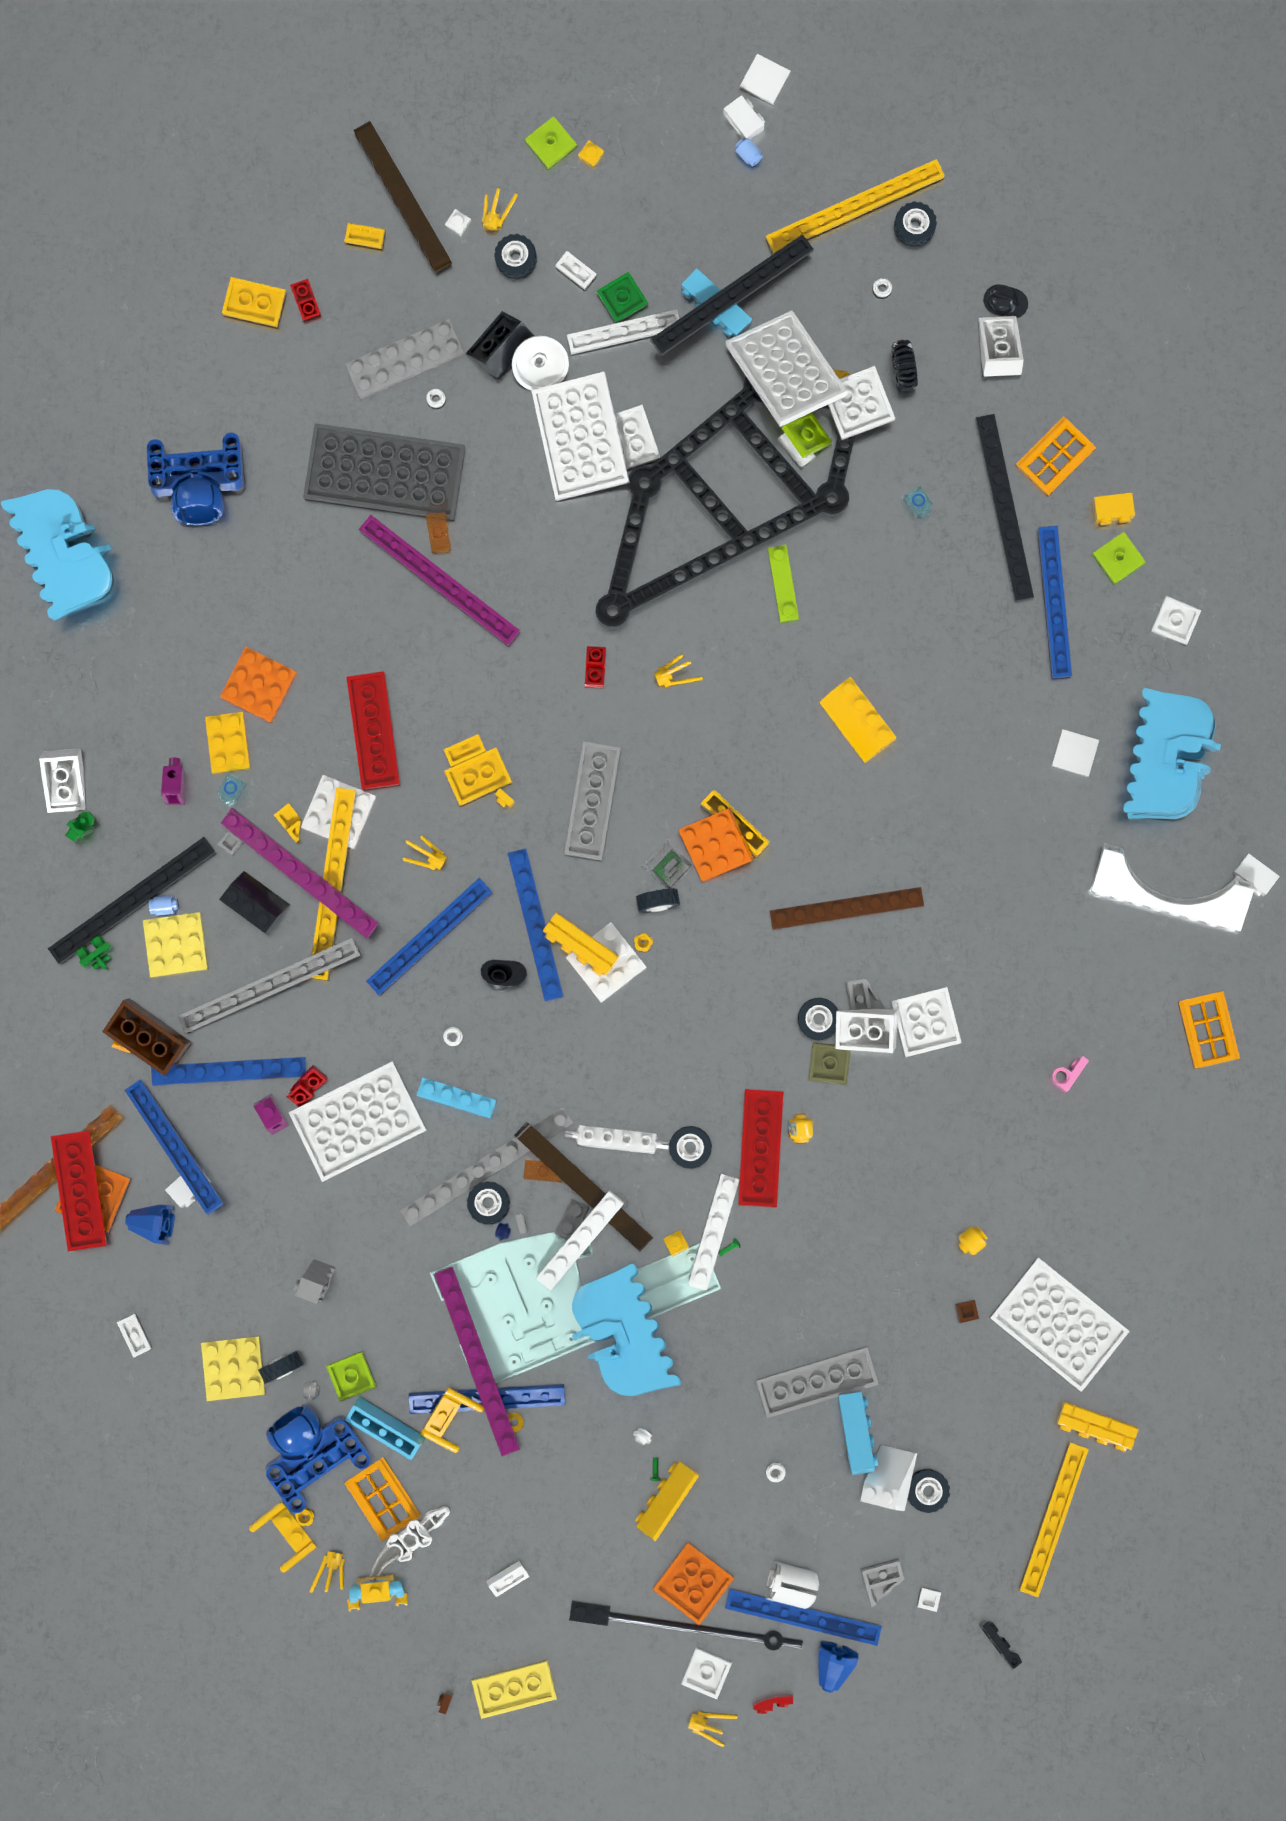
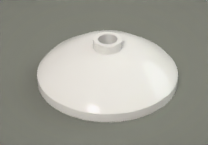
M544 335L533 336L524 340L516 348L512 358V370L515 378L523 387L529 390L561 383L569 367L568 355L561 343L552 337ZM537 358H542L540 363L535 362Z

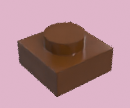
M975 1300L955 1304L960 1323L979 1319Z
M446 1691L444 1696L440 1695L437 1706L440 1707L439 1713L446 1715L453 1693Z

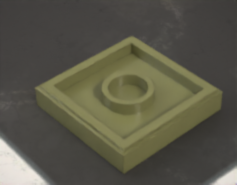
M813 1042L808 1081L847 1085L851 1050L836 1049V1045Z

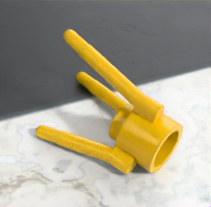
M500 188L496 189L491 212H488V194H485L483 218L481 221L484 228L496 231L498 227H502L505 217L518 196L517 193L510 200L500 219L499 214L495 213Z
M683 654L675 657L664 666L658 668V671L654 672L659 686L665 685V688L671 685L699 681L703 677L670 681L673 679L671 673L691 664V661H687L669 670V667L680 660Z
M423 835L420 838L434 850L432 853L409 840L405 841L406 844L428 856L430 864L403 857V861L424 866L433 871L436 868L438 870L442 868L447 856L443 855L444 852L439 850Z
M328 1551L327 1556L324 1555L323 1562L309 1590L310 1593L314 1591L325 1565L329 1567L324 1591L328 1592L333 1569H338V1566L340 1589L344 1588L345 1560L342 1559L343 1554Z
M698 1711V1714L693 1713L688 1728L692 1729V1732L724 1747V1743L703 1732L706 1729L718 1734L723 1733L722 1730L706 1725L707 1719H704V1717L737 1719L738 1716Z

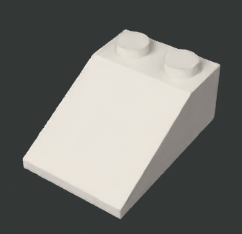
M1017 317L979 318L983 375H1021L1024 360Z
M81 748L43 751L39 760L47 812L85 810L84 766Z
M861 1009L837 1011L836 1049L894 1052L897 1042V1010Z
M881 1445L876 1455L878 1466H875V1472L868 1473L860 1501L893 1510L905 1511L917 1453Z

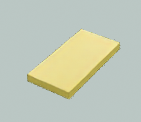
M548 1660L472 1680L481 1719L557 1699Z

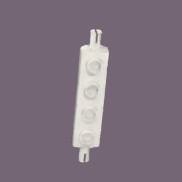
M581 1125L577 1132L565 1131V1139H576L577 1145L584 1147L655 1154L657 1148L668 1150L669 1141H658L655 1133Z

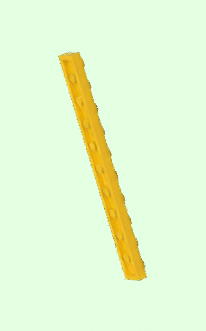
M935 159L768 234L765 238L774 254L802 234L806 239H809L943 179L945 175L938 160Z
M336 787L323 879L341 892L356 790ZM320 901L312 955L334 945L338 915ZM330 969L312 978L328 980Z

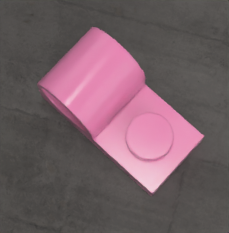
M1084 1056L1080 1057V1059L1076 1057L1070 1066L1072 1068L1071 1071L1064 1067L1055 1069L1051 1074L1052 1083L1063 1092H1068L1089 1060ZM1057 1072L1065 1074L1066 1079L1064 1082H1059L1056 1079Z

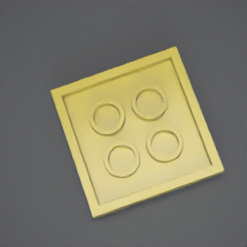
M200 912L143 920L151 978L208 970Z
M260 1336L201 1343L207 1401L265 1395L264 1381L258 1369L263 1367Z

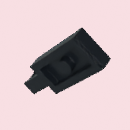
M984 1620L979 1624V1627L1011 1669H1015L1022 1663L1019 1655L1011 1653L1009 1650L1011 1646L1004 1637L1002 1639L997 1634L999 1630L993 1622L989 1623Z

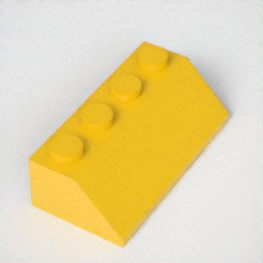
M851 677L833 689L819 702L864 763L893 743L897 738Z
M681 1461L678 1464L675 1462L668 1470L670 1476L667 1480L662 1479L657 1487L660 1491L656 1497L654 1495L650 1497L646 1503L649 1506L645 1513L641 1511L635 1520L638 1522L636 1527L654 1541L658 1539L699 1477V1473Z

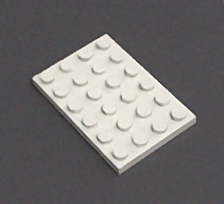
M792 310L726 341V347L780 427L847 396V390Z
M605 372L531 390L556 501L629 482Z
M393 1061L289 1112L322 1182L427 1131Z
M1040 1258L1036 1259L990 1317L991 1320L1080 1392L1083 1391L1130 1332Z

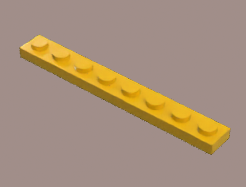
M1069 1442L1019 1589L1021 1592L1039 1597L1089 1450L1088 1448Z

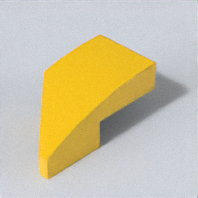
M287 803L273 815L297 843L299 841L301 818L291 805Z

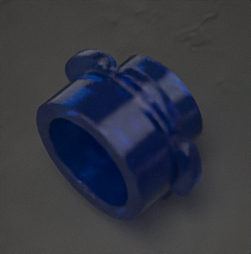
M499 1223L497 1226L495 1237L499 1238V1241L508 1238L511 1231L508 1228V1223Z

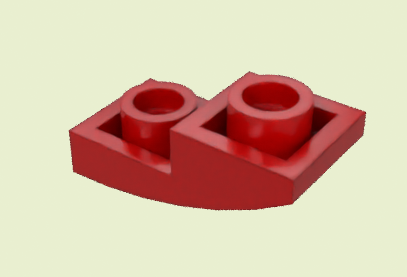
M305 279L291 284L290 286L303 321L321 315L309 280Z
M587 646L585 687L604 688L606 647Z
M312 1065L293 1085L286 1097L298 1107L303 1106L314 1096L313 1092L327 1081V1076Z
M793 1694L774 1695L763 1698L753 1703V1710H757L758 1714H768L769 1711H773V1703H777V1707H788L789 1704H793Z

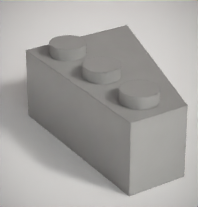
M314 1259L301 1280L296 1281L293 1290L296 1292L295 1296L315 1304H322L335 1267Z

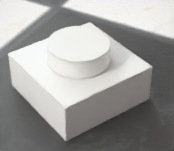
M455 209L445 223V226L461 236L470 224L471 219Z
M921 1588L917 1607L937 1612L941 1592Z

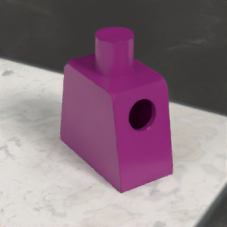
M169 758V766H163L161 795L166 805H185V772L183 767L180 766V758Z
M271 1094L254 1103L257 1114L270 1134L273 1135L289 1126Z

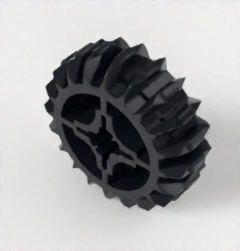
M909 340L893 342L891 346L892 363L898 389L900 391L916 389L918 378L912 344Z

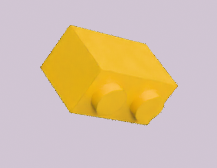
M1132 493L1098 496L1092 500L1095 523H1100V525H1108L1112 521L1119 520V523L1130 522L1135 516Z

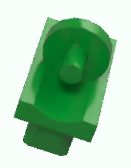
M84 811L77 818L69 820L67 826L70 829L65 836L75 842L77 839H83L85 835L92 833L96 828L93 826V814L89 811Z
M97 936L91 941L96 948L92 953L85 946L76 951L82 967L86 968L97 960L91 965L94 970L99 966L106 969L105 962L110 957L107 954L102 958L101 956L113 947L103 938Z

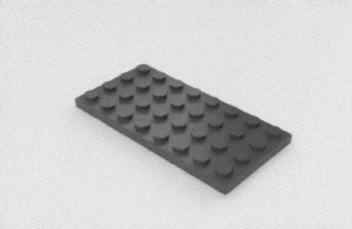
M315 423L303 498L454 520L465 445Z

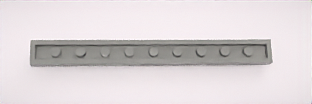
M350 938L177 1017L184 1033L187 1034L361 956L354 939Z
M561 1108L533 1127L544 1138L549 1140L571 1126L573 1122L565 1109ZM515 1137L401 1209L400 1212L411 1227L527 1154L530 1150Z

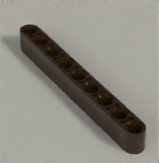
M368 121L354 129L353 131L434 272L436 273L451 265L452 262L372 123Z
M527 1121L514 1134L524 1146L593 1209L606 1195ZM622 1208L608 1222L640 1252L653 1239Z

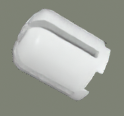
M775 1561L774 1563L777 1565L775 1570H770L766 1587L770 1588L769 1597L765 1596L766 1599L803 1609L811 1607L817 1595L813 1592L783 1585L781 1582L818 1591L819 1579L817 1574L811 1570Z

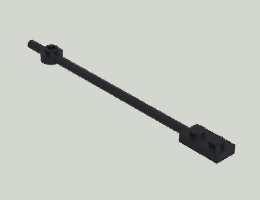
M572 1600L569 1618L570 1621L608 1626V1621L612 1620L764 1643L766 1648L773 1651L778 1650L781 1646L802 1648L803 1644L802 1640L783 1638L781 1633L776 1630H770L765 1635L619 1614L610 1612L611 1606L574 1600ZM770 1638H777V1642L775 1644H771Z

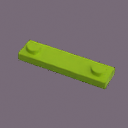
M787 545L769 547L768 554L780 623L799 620Z

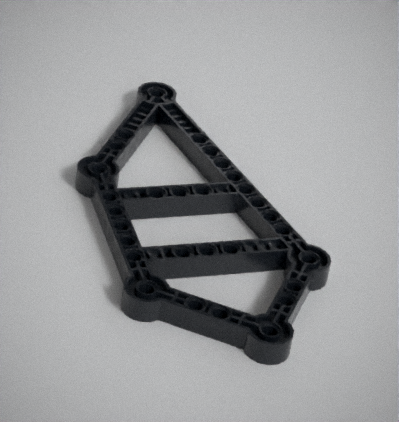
M745 377L743 389L654 464L651 466H639L629 474V482L627 484L628 492L632 499L608 594L600 598L596 604L595 613L599 624L608 630L620 629L627 623L629 614L822 515L829 518L842 515L847 509L849 502V492L844 483L855 435L841 440L838 432L828 480L820 485L815 494L746 414L754 405L765 406L748 378ZM828 405L815 410L831 414ZM729 408H734L736 410V414L728 415L726 413V410ZM714 420H719L722 425L716 428L711 423ZM729 426L733 428L798 504V506L749 531L746 530L688 462V460ZM700 432H705L708 437L701 440L697 435ZM757 436L761 439V442L754 444L751 442V438ZM847 441L850 446L848 448H841L839 443ZM690 444L693 450L686 452L683 450V446ZM769 450L773 453V456L765 458L763 453ZM671 456H676L679 461L676 464H671L668 459ZM842 459L845 461V465L839 467L835 464V461ZM783 465L786 470L780 473L776 471L775 467ZM673 474L730 541L627 593L649 502L658 497L662 488V482ZM646 480L650 485L647 488H642L639 483ZM699 484L703 487V490L697 493L693 490V487ZM833 495L837 498V501L829 503L827 497ZM713 499L716 504L709 507L705 504V501ZM797 512L801 513L804 517L800 521L793 518V515ZM720 513H725L728 519L720 521L717 516ZM632 517H639L641 521L639 524L634 525L630 522V519ZM779 521H783L787 527L779 529L776 524ZM767 530L770 533L769 537H761L760 531ZM634 535L636 540L633 543H629L626 541V537ZM746 538L753 541V544L749 547L742 543ZM728 547H733L736 553L728 555L725 550ZM717 556L719 562L712 564L709 562V558ZM699 564L702 567V571L696 573L692 570V566ZM683 573L686 578L683 581H677L675 575ZM609 608H616L618 613L615 616H610L607 611Z

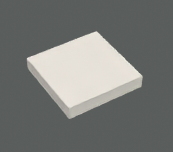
M757 54L740 85V89L773 105L790 74V70Z
M1165 596L1151 632L1187 646L1201 610Z
M1062 729L1052 767L1089 777L1099 740Z
M696 1647L681 1684L717 1699L732 1662Z

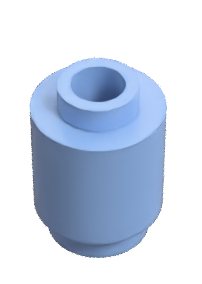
M742 138L736 144L737 149L735 152L752 167L762 159L761 150L749 138L746 140Z
M173 895L157 896L149 899L151 915L175 914V910L178 909L177 898H173Z

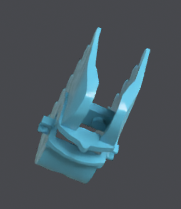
M46 489L26 496L1 501V506L9 514H15L10 519V526L18 532L23 531L22 535L18 537L17 543L26 550L30 549V552L25 555V562L32 567H38L32 575L33 580L38 584H45V588L40 591V597L47 602H53V605L47 611L49 618L54 621L74 610L103 598L110 591L113 581L112 572L102 556L111 550L110 544L93 548L86 542L72 547L68 544V542L96 530L94 525H87L84 522L79 506L68 494L59 490Z
M1144 688L1142 696L1146 699L1148 707H1142L1139 715L1143 718L1145 725L1139 726L1136 730V734L1140 737L1142 744L1136 745L1133 748V753L1137 756L1139 763L1132 764L1130 767V772L1134 775L1136 782H1131L1127 786V791L1131 794L1133 801H1127L1124 804L1123 810L1125 813H1128L1129 819L1182 818L1196 808L1200 800L1202 779L1211 771V768L1207 765L1182 759L1201 760L1206 752H1215L1221 749V744L1213 741L1216 729L1215 718L1210 707L1198 698Z
M633 1263L615 1273L582 1286L576 1292L572 1302L573 1314L582 1329L572 1335L574 1340L590 1336L591 1339L599 1342L614 1337L615 1345L588 1355L587 1358L588 1360L595 1359V1362L599 1363L601 1375L607 1386L612 1391L623 1396H638L681 1385V1380L678 1376L667 1374L668 1369L673 1365V1360L670 1357H661L660 1352L666 1347V1342L661 1338L653 1337V1334L659 1329V1324L653 1319H646V1316L652 1311V1306L647 1301H639L640 1296L645 1293V1287L640 1283L632 1282L633 1278L638 1275V1269Z

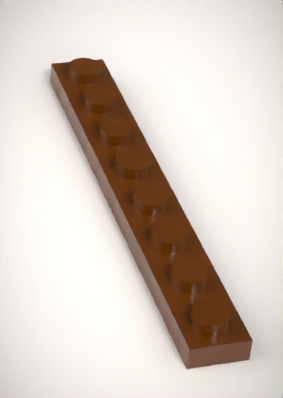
M918 887L770 910L769 912L772 930L924 907L922 889Z

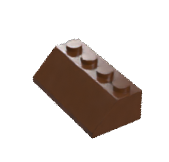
M130 998L122 1001L102 1031L164 1076L178 1062L191 1043Z

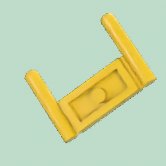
M448 1387L421 1430L420 1435L454 1453H458L459 1446L442 1438V1435L458 1411L461 1403L480 1413L484 1411V1407Z
M281 1501L251 1524L249 1530L255 1532L270 1519L272 1520L273 1524L296 1552L293 1557L280 1566V1571L285 1573L317 1548V1546Z

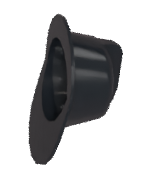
M996 284L988 288L984 294V305L988 311L994 314L1016 316L1019 318L1028 309L1027 296L1016 288Z
M489 960L482 965L480 970L483 980L496 990L504 989L507 986H517L527 976L525 966L517 961Z

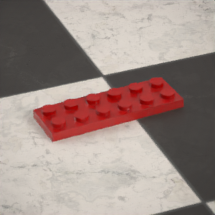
M385 672L347 676L362 790L400 785Z
M745 1089L738 1205L777 1207L784 1091Z
M90 1130L50 1136L68 1252L107 1246Z

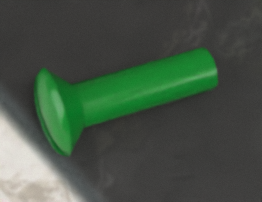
M734 1238L733 1242L718 1251V1254L722 1256L735 1247L740 1248V1243Z
M653 1458V1476L650 1478L651 1481L661 1480L658 1477L659 1458Z

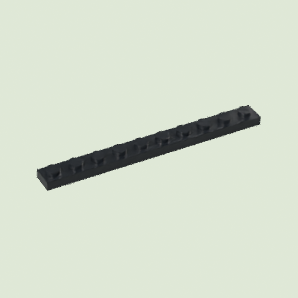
M803 234L652 337L650 342L661 356L809 255L813 252L814 248Z
M995 414L976 417V425L1014 601L1033 599L1034 594Z
M202 837L50 946L48 950L58 964L63 963L74 955L77 950L91 943L94 938L105 933L148 902L149 899L158 895L216 853L207 839Z

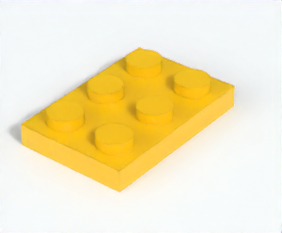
M231 277L222 315L278 327L286 290Z
M236 712L206 716L205 722L212 774L250 769L244 713Z
M497 748L444 771L460 806L512 783Z

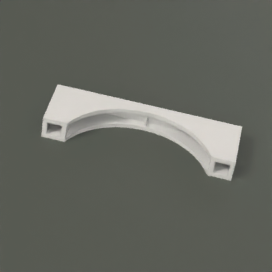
M1104 843L1092 882V891L1099 896H1112L1117 901L1126 900L1136 906L1145 905L1155 911L1164 910L1173 916L1182 915L1192 921L1201 920L1210 926L1219 925L1229 931H1241L1254 892V883L1234 878L1227 886L1207 896L1198 898L1170 897L1154 891L1139 880L1127 863L1122 847Z

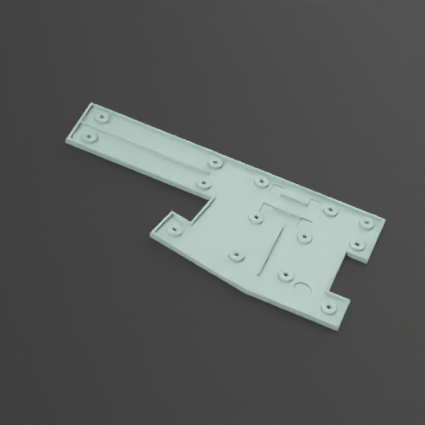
M555 1232L499 1243L430 1272L441 1301H444L434 1273L453 1267L496 1384L596 1342L590 1336L577 1340L573 1339L572 1341L569 1340L573 1334L582 1330L572 1311L573 1298L582 1287L577 1262H574L551 1291L536 1279L538 1274L567 1241L555 1235ZM591 1243L579 1258L593 1256ZM700 1243L689 1247V1249L673 1257L671 1255L638 1269V1275L633 1278L632 1282L640 1283L645 1287V1293L640 1296L639 1301H647L652 1306V1311L646 1316L647 1320L721 1289L714 1270L712 1271L707 1291L688 1286Z

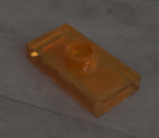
M445 512L426 514L432 553L451 550Z
M525 1160L523 1179L562 1183V1180L542 1161Z

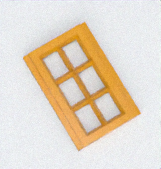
M1063 416L1016 463V466L1049 496L1096 447ZM1067 429L1073 437L1062 446L1056 438ZM1075 439H1078L1084 446L1072 456L1066 448ZM1053 442L1060 450L1048 460L1042 452ZM1063 452L1070 460L1059 470L1052 462ZM1039 456L1046 464L1035 474L1028 466ZM1050 466L1056 474L1045 484L1038 476Z
M1224 991L1178 1001L1195 1069L1240 1059ZM1215 1000L1218 1015L1208 1018L1204 1002ZM1201 1003L1204 1019L1194 1021L1191 1005ZM1220 1020L1223 1035L1213 1037L1209 1022ZM1206 1023L1209 1038L1199 1040L1195 1025ZM1224 1039L1228 1054L1217 1056L1214 1041ZM1210 1042L1214 1057L1203 1060L1200 1044Z
M384 1457L344 1483L382 1542L388 1539L391 1534H395L406 1527L411 1520L421 1517L420 1512ZM379 1469L386 1480V1483L378 1488L369 1475ZM365 1477L374 1489V1491L366 1496L357 1484V1482ZM390 1486L397 1497V1500L390 1505L380 1492ZM376 1494L385 1506L378 1513H376L368 1499ZM401 1503L408 1514V1517L402 1521L398 1520L391 1509ZM387 1511L396 1522V1525L388 1530L379 1518V1516Z

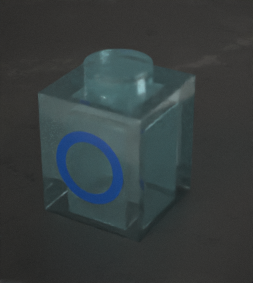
M921 486L905 495L903 499L915 518L919 516L923 518L931 512L930 509L933 504Z
M227 774L217 792L220 796L219 800L227 805L230 803L236 804L246 787L245 782Z

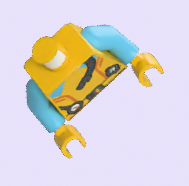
M393 1574L356 1578L357 1585H352L349 1589V1599L347 1600L349 1612L355 1608L360 1610L359 1600L362 1603L382 1602L391 1600L394 1595L396 1596V1606H399V1604L407 1606V1593H404L402 1584L394 1580Z

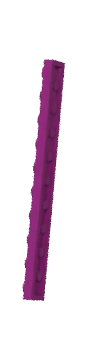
M372 515L359 528L360 532L507 646L519 634L520 630Z
M231 808L221 822L223 826L366 938L370 937L379 924L377 920L236 809Z
M453 1267L434 1273L501 1456L520 1450L455 1271Z

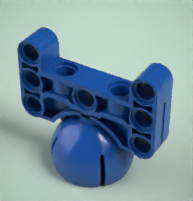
M230 432L224 435L222 440L223 450L166 454L164 445L160 440L154 439L148 442L147 467L148 483L151 492L156 497L172 496L171 511L178 522L184 521L188 525L213 523L222 516L224 509V500L220 490L236 491L242 488L244 483L242 447L237 434ZM230 443H236L234 446H228ZM157 449L160 450V451L157 452V453H153L154 450H157ZM231 460H237L235 463H229ZM194 463H199V465L192 467ZM155 467H161L158 470H154ZM232 477H238L236 480H230ZM156 484H162L160 487H154Z
M307 1405L296 1407L285 1413L273 1423V1427H269L266 1431L269 1444L275 1451L281 1454L266 1465V1476L288 1509L293 1513H300L305 1509V1498L301 1490L349 1458L358 1469L367 1468L370 1464L368 1450L349 1423L345 1421L344 1417H334L320 1428L315 1412ZM341 1423L344 1425V1428L341 1431H337L334 1429L336 1424ZM348 1439L355 1440L353 1446H346L345 1442ZM360 1454L366 1456V1459L362 1462L356 1460V1457ZM316 1461L323 1463L321 1468H314L312 1465ZM272 1468L280 1470L276 1475L270 1474L269 1471ZM284 1483H288L291 1485V1487L288 1490H282L280 1488L281 1485ZM294 1499L302 1501L298 1506L292 1505L291 1502Z

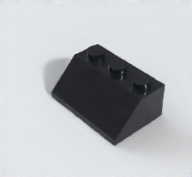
M502 311L465 354L489 374L498 378L512 362L516 348L524 340L533 337L534 334L522 321Z
M245 871L229 885L219 899L266 935L271 932L290 906L289 903Z

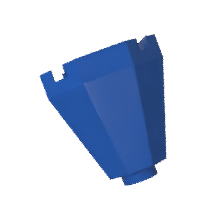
M155 1205L131 1210L126 1215L125 1224L128 1226V1230L153 1243L168 1244L169 1241L166 1238L172 1236L175 1215L170 1213V1210H173V1206Z
M821 1642L819 1648V1685L822 1687V1690L833 1693V1691L839 1690L854 1670L859 1654L844 1645L842 1648L836 1647L837 1643Z

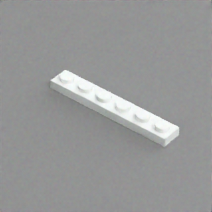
M678 310L568 334L567 339L571 355L657 335L679 320Z
M720 1174L688 1286L707 1291L740 1179Z
M609 1190L538 1274L536 1279L551 1291L622 1207L624 1202Z

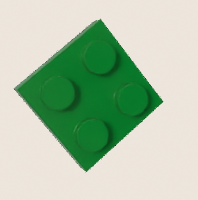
M629 271L596 291L615 323L621 322L648 305V301Z

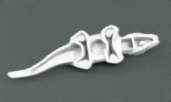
M443 1506L430 1510L420 1522L418 1520H411L404 1530L398 1534H391L384 1549L376 1558L369 1577L379 1576L383 1569L395 1560L400 1562L411 1560L414 1550L418 1547L429 1546L432 1542V1537L429 1534L430 1531L442 1525L450 1513L449 1508Z

